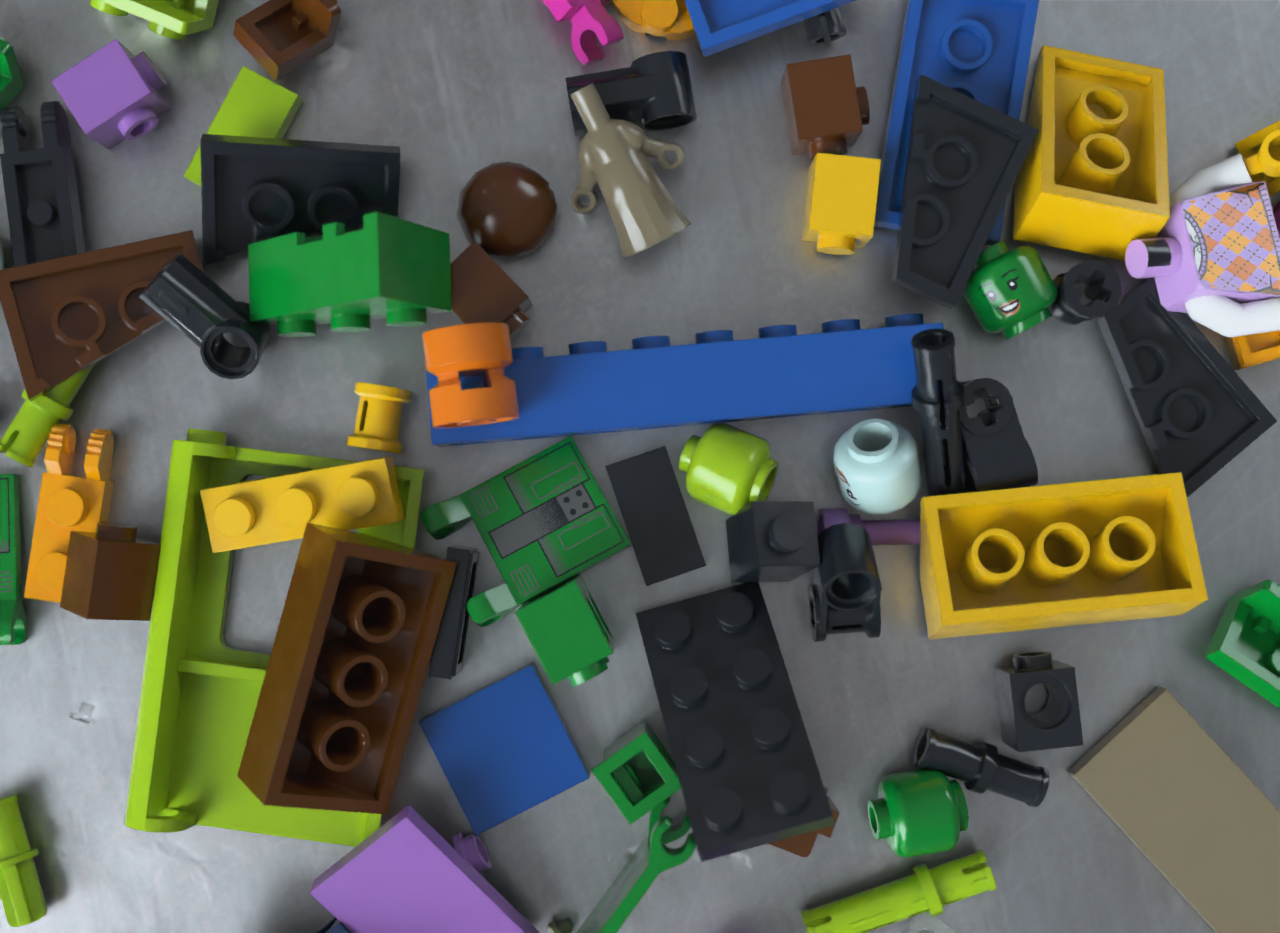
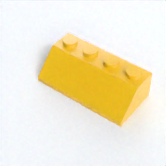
M1182 472L922 497L920 500V584L929 640L1178 616L1185 614L1208 600Z

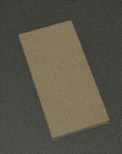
M1158 686L1067 772L1216 933H1280V811L1166 688Z

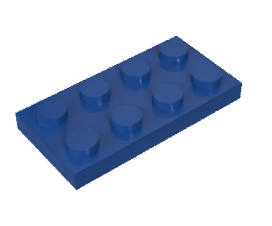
M907 0L881 156L874 226L898 230L915 86L921 74L1020 120L1039 0ZM1006 201L985 245L993 246L1000 242Z

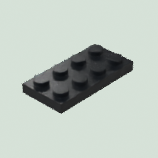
M746 582L636 613L701 862L833 826V813L759 582Z

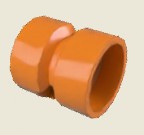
M495 322L461 324L432 329L422 334L426 371L437 376L438 383L429 390L434 428L477 426L520 418L516 383L504 375V369L513 362L508 324ZM483 375V388L461 390L459 377Z

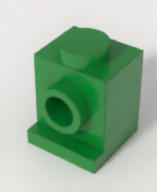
M646 720L605 748L603 760L591 769L630 825L681 789L673 758Z

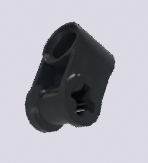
M990 378L961 382L965 390V404L959 411L966 493L1036 485L1038 483L1036 461L1024 437L1014 407L1013 397L1007 387L999 381ZM983 398L986 409L980 411L977 417L969 418L966 406L973 404L975 399Z
M841 523L832 525L822 530L817 536L820 566L813 569L812 585L809 586V615L814 642H822L830 634L865 632L868 638H878L881 632L880 598L882 586L870 534L863 527L856 524Z

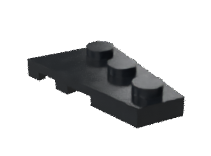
M1154 277L1143 279L1119 300V303L1111 312L1096 319L1159 474L1182 472L1187 497L1277 422L1186 313L1167 311L1160 304Z

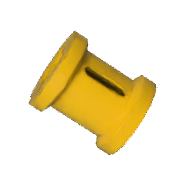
M355 382L354 392L360 397L354 433L348 435L346 445L401 454L403 444L398 441L403 408L404 403L411 402L412 391Z

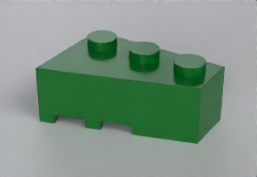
M373 212L363 215L364 229L345 233V223L334 222L322 225L323 236L305 238V233L294 232L248 244L250 322L277 326V335L283 337L317 335L316 325L331 324V330L337 332L371 330L370 320L387 318V325L411 327L426 325L427 314L452 312L449 233L384 213Z

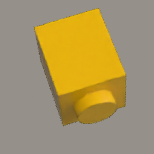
M816 153L809 167L802 241L816 242L817 251L834 255L854 254L855 247H864L874 234L881 159Z

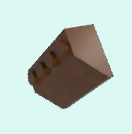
M312 523L306 524L237 775L263 805L387 815L453 580L456 562L367 534Z

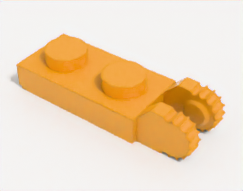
M58 423L51 428L44 458L47 472L42 474L24 598L60 603L71 531L96 532L97 522L109 521L115 482L110 481L114 457L113 452L115 450V436H113L111 430L96 429L91 433L84 461L86 477L72 475L77 438L74 426Z

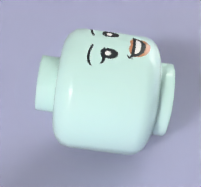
M879 418L867 419L857 423L843 433L834 448V466L839 490L846 503L854 509L868 514H888L902 509L914 500L921 487V467L917 443L908 429L899 423Z

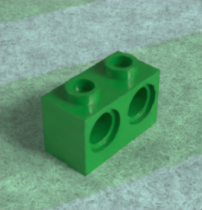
M581 574L527 602L514 612L552 685L568 677L572 686L575 687L608 669L606 663L610 660L607 656L614 651L615 639Z

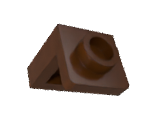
M269 0L235 20L233 36L277 81L333 46L341 8L337 0Z

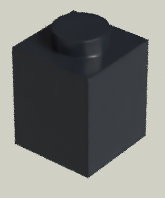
M752 501L726 520L731 582H790L820 566L814 501Z

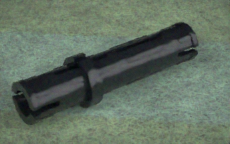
M927 329L920 331L911 338L917 385L911 390L912 407L916 412L920 413L928 496L966 493L959 411L965 404V390L962 383L957 381L954 352L955 337L951 331L946 329ZM937 390H938V393H939V403H938V397H937ZM942 440L944 448L945 465L943 463Z

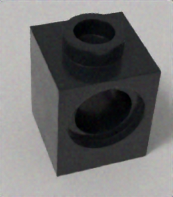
M1045 651L1012 655L1013 665L994 667L1003 743L1017 752L1084 745L1075 667L1052 660V653ZM1045 683L1049 691V700L1046 707L1039 713L1028 714L1025 708V696L1028 690L1036 684Z

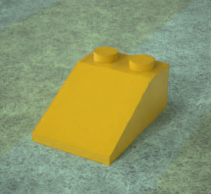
M1043 45L1038 54L1026 121L1027 125L1039 131L1016 178L1013 239L1125 261L1126 250L1132 240L1155 238L1170 218L1164 69Z

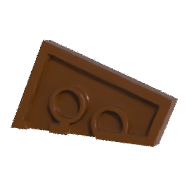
M192 230L0 270V301L28 400L32 402L167 321L139 296L159 271L179 253L184 255L204 273Z

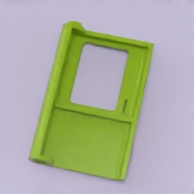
M188 428L186 441L173 439L160 536L161 546L149 622L124 824L135 830L157 833L179 832L195 825L356 847L380 828L382 814L263 805L237 776L271 653L234 649L229 647L224 640L235 550L213 553L200 490L243 482L251 475L277 476L357 461L226 446L227 433ZM394 466L404 519L396 523L360 528L358 533L415 549L424 469Z

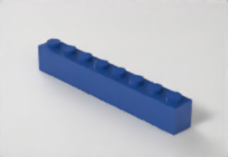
M902 314L886 317L884 328L860 329L859 319H843L822 323V333L797 335L796 325H775L759 328V338L734 340L732 330H716L695 334L696 344L670 346V336H647L632 339V349L607 351V343L605 341H589L568 345L569 355L544 357L543 347L512 348L513 362L504 369V375L516 383L520 418L515 420L467 427L434 428L429 390L438 383L437 376L426 371L432 445L450 447L912 407L911 390L917 385L911 338L920 331L927 329H944L943 322L924 324L923 314ZM483 375L459 377L461 390L483 388ZM937 390V397H938V403H939V393H938V390Z

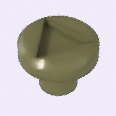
M567 920L557 926L552 921L547 926L550 933H570L573 931Z

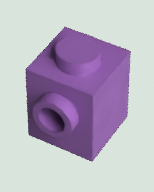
M114 39L51 80L84 133L108 150L125 139L135 140L147 135L158 125V118L172 110L159 91L167 83L154 62L144 51L135 56L117 39Z

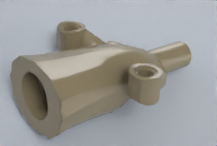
M593 83L570 94L588 130L580 143L577 155L581 173L576 191L571 197V206L574 211L583 214L596 207L598 196L594 191V187L598 182L619 239L622 258L639 253L687 228L691 224L690 221L679 210L647 157L659 159L662 167L671 170L683 163L685 159L684 149L677 143H667L645 136V131L634 123L626 120L611 119ZM668 151H675L678 155L677 161H668L666 153ZM581 195H586L589 198V205L584 206L580 203L579 198Z

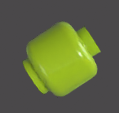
M716 423L706 430L702 437L692 435L688 439L680 457L679 469L687 472L686 489L691 498L730 515H735L752 501L767 500L777 476L779 463L771 459V448L768 441L764 438L726 423Z

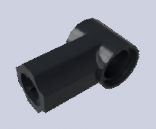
M680 51L656 52L634 60L630 65L631 67L565 78L575 136L585 135L588 130L570 94L592 83L611 119L626 120L638 126L641 125V128L647 131L674 129L695 121L697 115L686 54Z
M181 253L172 258L159 271L139 296L200 348L203 363L212 373L221 378L233 380L244 378L252 373L269 341L270 325L250 322V303L235 301ZM230 332L240 335L248 342L249 347L234 346L226 340L223 333Z

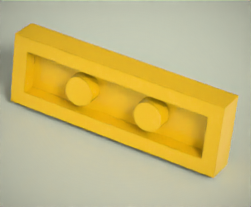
M392 455L200 490L213 553L303 538L307 523L348 531L396 523L404 519Z

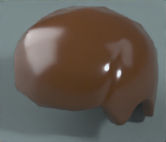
M498 162L475 172L461 190L457 218L470 244L475 241L486 253L500 258H516L536 251L552 233L557 204L554 192L549 187V182L538 172L520 163Z

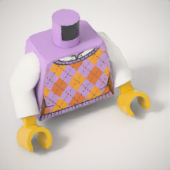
M1280 129L1266 136L1256 154L1244 159L1242 154L1239 153L1190 176L1169 195L1170 218L1155 238L1132 240L1126 250L1125 263L1128 273L1136 279L1154 277L1160 304L1167 311L1188 313L1192 320L1222 336L1238 337L1280 330V238L1265 181L1253 182L1251 177L1261 172L1267 176L1280 177V161L1273 159L1268 152V148L1280 145Z

